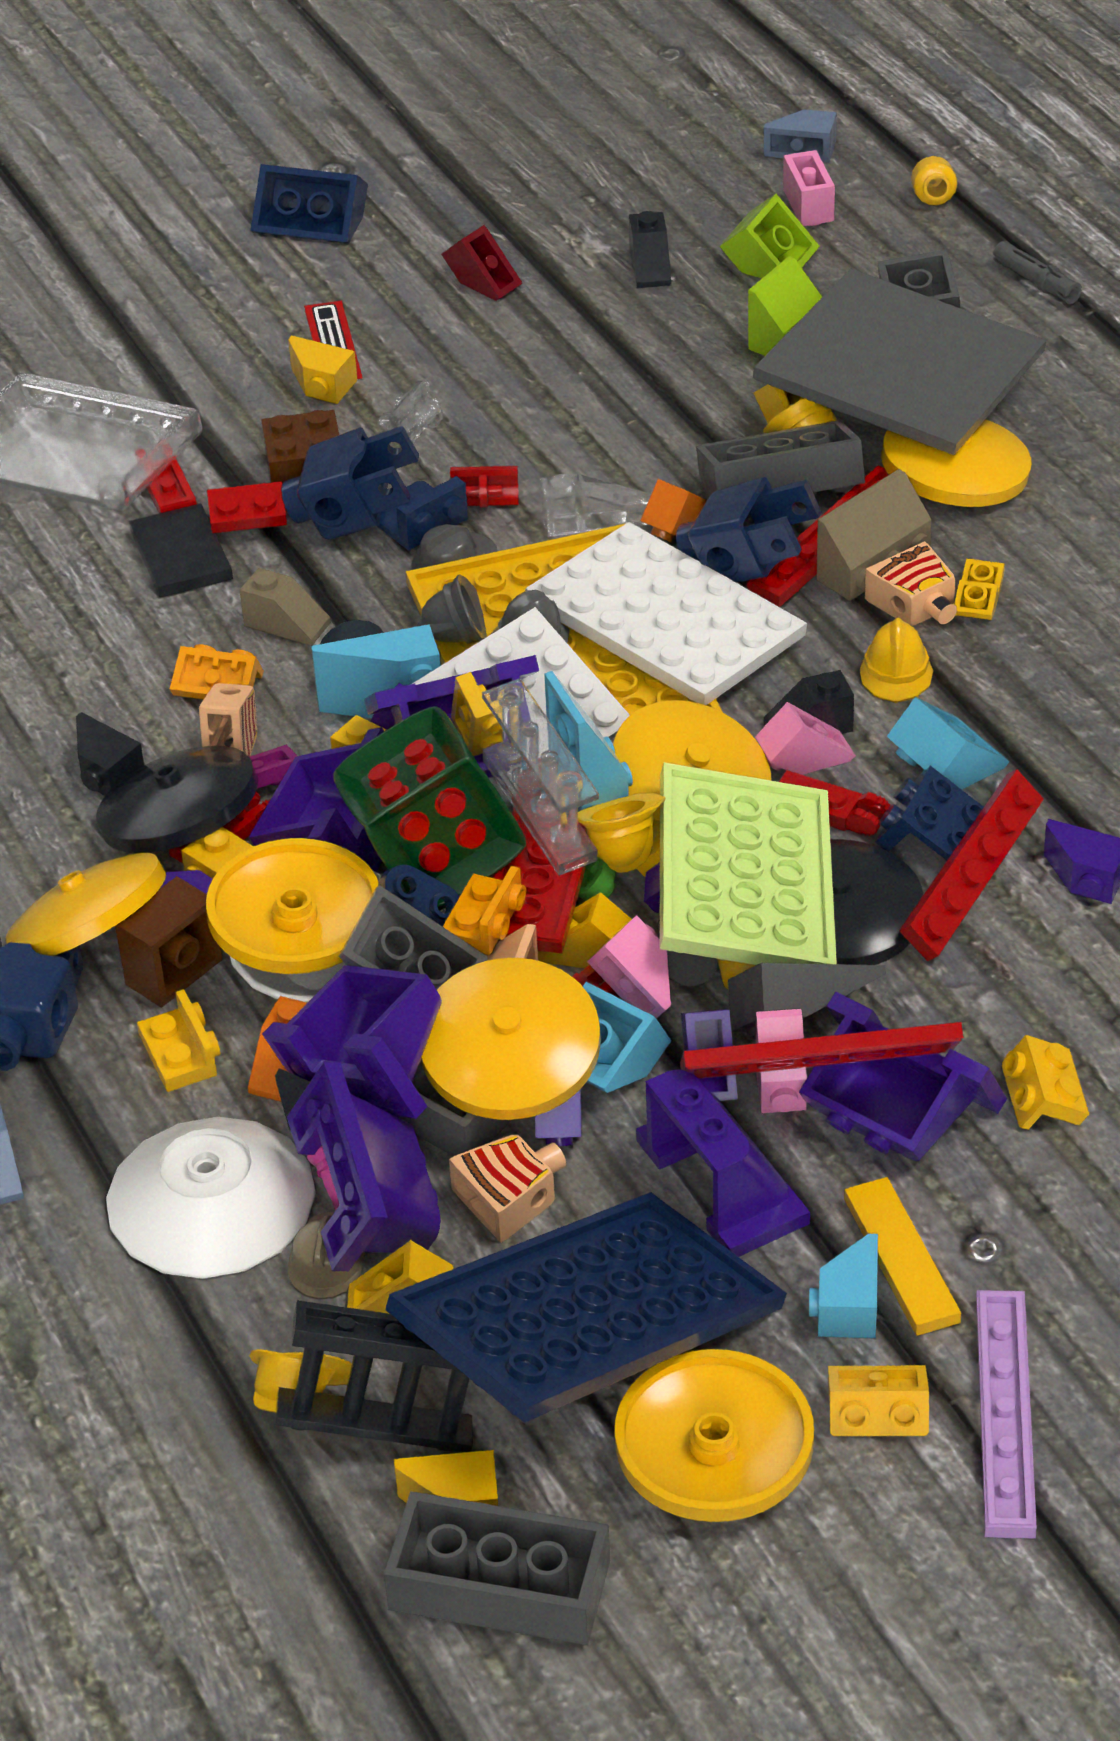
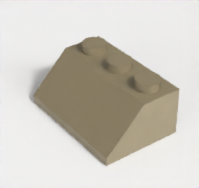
M896 470L818 519L817 581L849 601L865 592L866 568L924 541L929 546L931 545L932 519L904 471Z

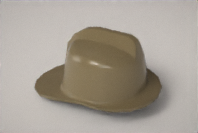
M324 1212L309 1218L306 1225L294 1237L288 1262V1275L294 1288L306 1297L320 1300L335 1298L346 1293L349 1284L356 1280L362 1271L366 1252L361 1254L349 1272L332 1271L321 1230L334 1212Z

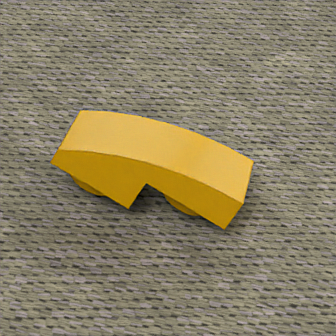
M966 558L962 580H959L954 603L957 607L956 616L992 620L1003 582L1005 563Z

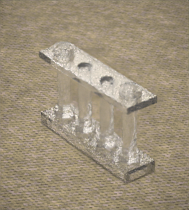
M521 678L482 692V699L502 727V742L484 748L483 761L557 874L560 876L596 862L597 849L578 822V807L599 799V793Z

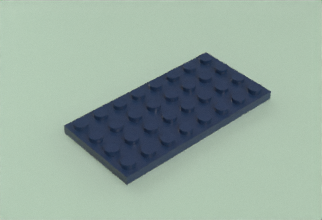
M650 1192L389 1294L385 1310L401 1322L406 1329L413 1332L433 1348L442 1358L449 1361L465 1374L475 1385L497 1400L512 1415L526 1423L780 1310L783 1307L787 1293Z

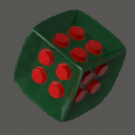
M434 706L421 710L392 726L352 753L333 773V779L341 797L353 816L364 826L369 840L387 869L398 865H410L450 886L457 892L459 897L473 873L491 877L513 861L526 847L524 833L488 776L480 768L453 722L439 707ZM402 879L401 889L404 893L408 894L410 890L409 883ZM439 899L437 902L438 908L446 905L442 899Z

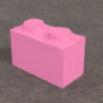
M817 150L784 155L783 191L800 223L803 226H818L822 223L834 221L835 185Z

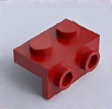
M282 481L207 490L212 533L287 525L285 504L282 497Z

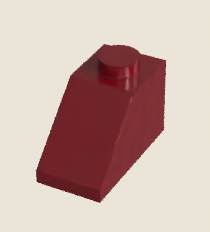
M485 224L441 254L460 284L495 301L523 284Z

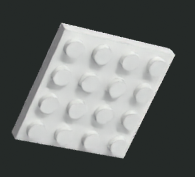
M536 607L414 682L415 685L536 655L539 672L521 679L539 753L538 758L532 759L536 761L549 762L544 673L553 671L591 718L602 736H608L612 742L622 723L630 716ZM528 761L508 765L510 773L489 778L508 808L515 805Z

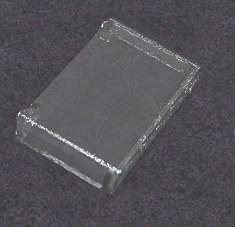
M20 372L0 391V484L114 510H125L201 434L202 422L199 410Z

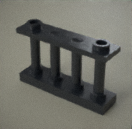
M297 1300L293 1317L292 1346L304 1348L296 1389L278 1388L275 1425L290 1427L299 1431L312 1430L431 1447L441 1451L471 1452L473 1446L472 1415L462 1413L470 1380L465 1374L449 1361L442 1358L417 1335L406 1329L391 1314ZM324 1351L354 1355L345 1396L315 1392ZM373 1358L403 1362L393 1403L364 1399ZM423 1365L452 1369L442 1410L413 1406Z

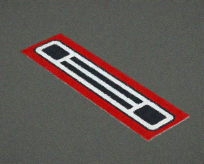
M342 300L304 306L313 341L355 351ZM355 351L356 371L358 380L363 379V377L361 374L359 362Z

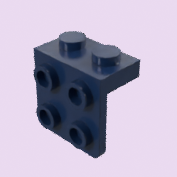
M457 476L434 488L425 481H416L406 487L411 495L410 502L382 511L380 524L377 527L407 550H411L420 545L424 534L431 528L445 524L458 525L468 519L466 483Z
M930 765L914 781L907 778L897 789L893 798L898 802L896 805L890 806L880 819L879 824L883 829L875 843L881 848L890 851L905 836L911 833L947 861L984 806Z

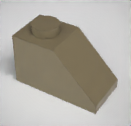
M258 568L240 589L245 627L312 646L331 623L330 616L293 577Z

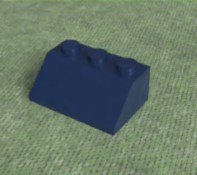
M261 164L250 231L349 244L363 218L368 183L354 174Z

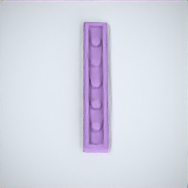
M977 1290L976 1315L985 1537L1036 1539L1037 1526L1025 1291Z

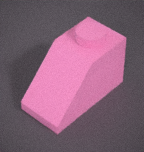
M788 702L755 736L766 755L769 766L777 771L784 769L804 775L851 762L856 756L839 730Z
M636 915L587 962L625 1002L657 1018L671 1006L667 950L660 949V939L655 930Z
M801 1009L756 1012V1043L804 1038ZM806 1068L756 1073L761 1113L806 1110V1101L799 1093L807 1079Z

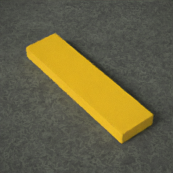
M888 1177L844 1189V1200L863 1236L878 1234V1265L915 1335L919 1336L961 1323V1311Z

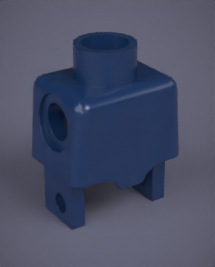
M403 426L368 437L363 428L359 427L312 445L307 450L301 476L284 481L282 484V497L289 516L297 524L312 520L319 534L327 540L379 526L382 511L410 502L411 495L396 469L418 462L419 453ZM397 442L402 447L393 448L390 446V443ZM388 483L392 485V488L387 489Z
M761 477L713 492L695 521L681 524L678 527L676 534L677 548L698 560L702 565L710 567L736 583L765 578L776 564L786 558L798 556L802 550L791 525L817 519L822 511L807 480L772 488L768 479ZM795 502H802L806 509L798 508ZM748 514H750L755 524L744 527L743 523Z
M0 937V1071H8L15 1068L21 1056L47 1059L52 1058L58 1052L78 1009L75 988L84 967L80 945L57 956H47L34 951L30 944L9 942L2 947Z

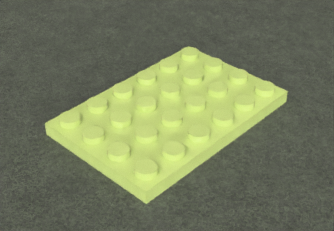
M664 762L660 773V795L666 798L660 805V949L753 965L760 963L837 964L828 790Z

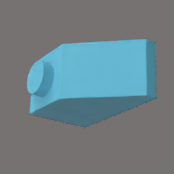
M867 1234L820 1268L819 1288H810L809 1317H818V1336L876 1339L878 1234Z

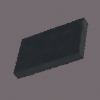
M201 503L129 521L130 532L159 597L233 579L230 563L216 534L211 531V523Z

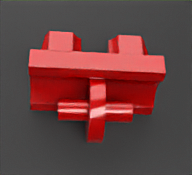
M518 466L450 467V479L457 476L466 483L467 506L488 508V506L519 505Z

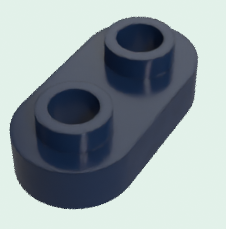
M398 865L386 870L378 886H382L442 927L459 899V895L453 888L410 865ZM402 879L409 883L410 890L408 894L404 893L401 889ZM439 899H442L446 904L445 913L440 912L437 907Z

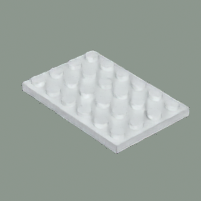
M630 522L525 588V592L539 590L544 592L549 599L554 600L559 610L561 623L694 702L707 705L806 636L807 623L710 567L702 565L698 560Z

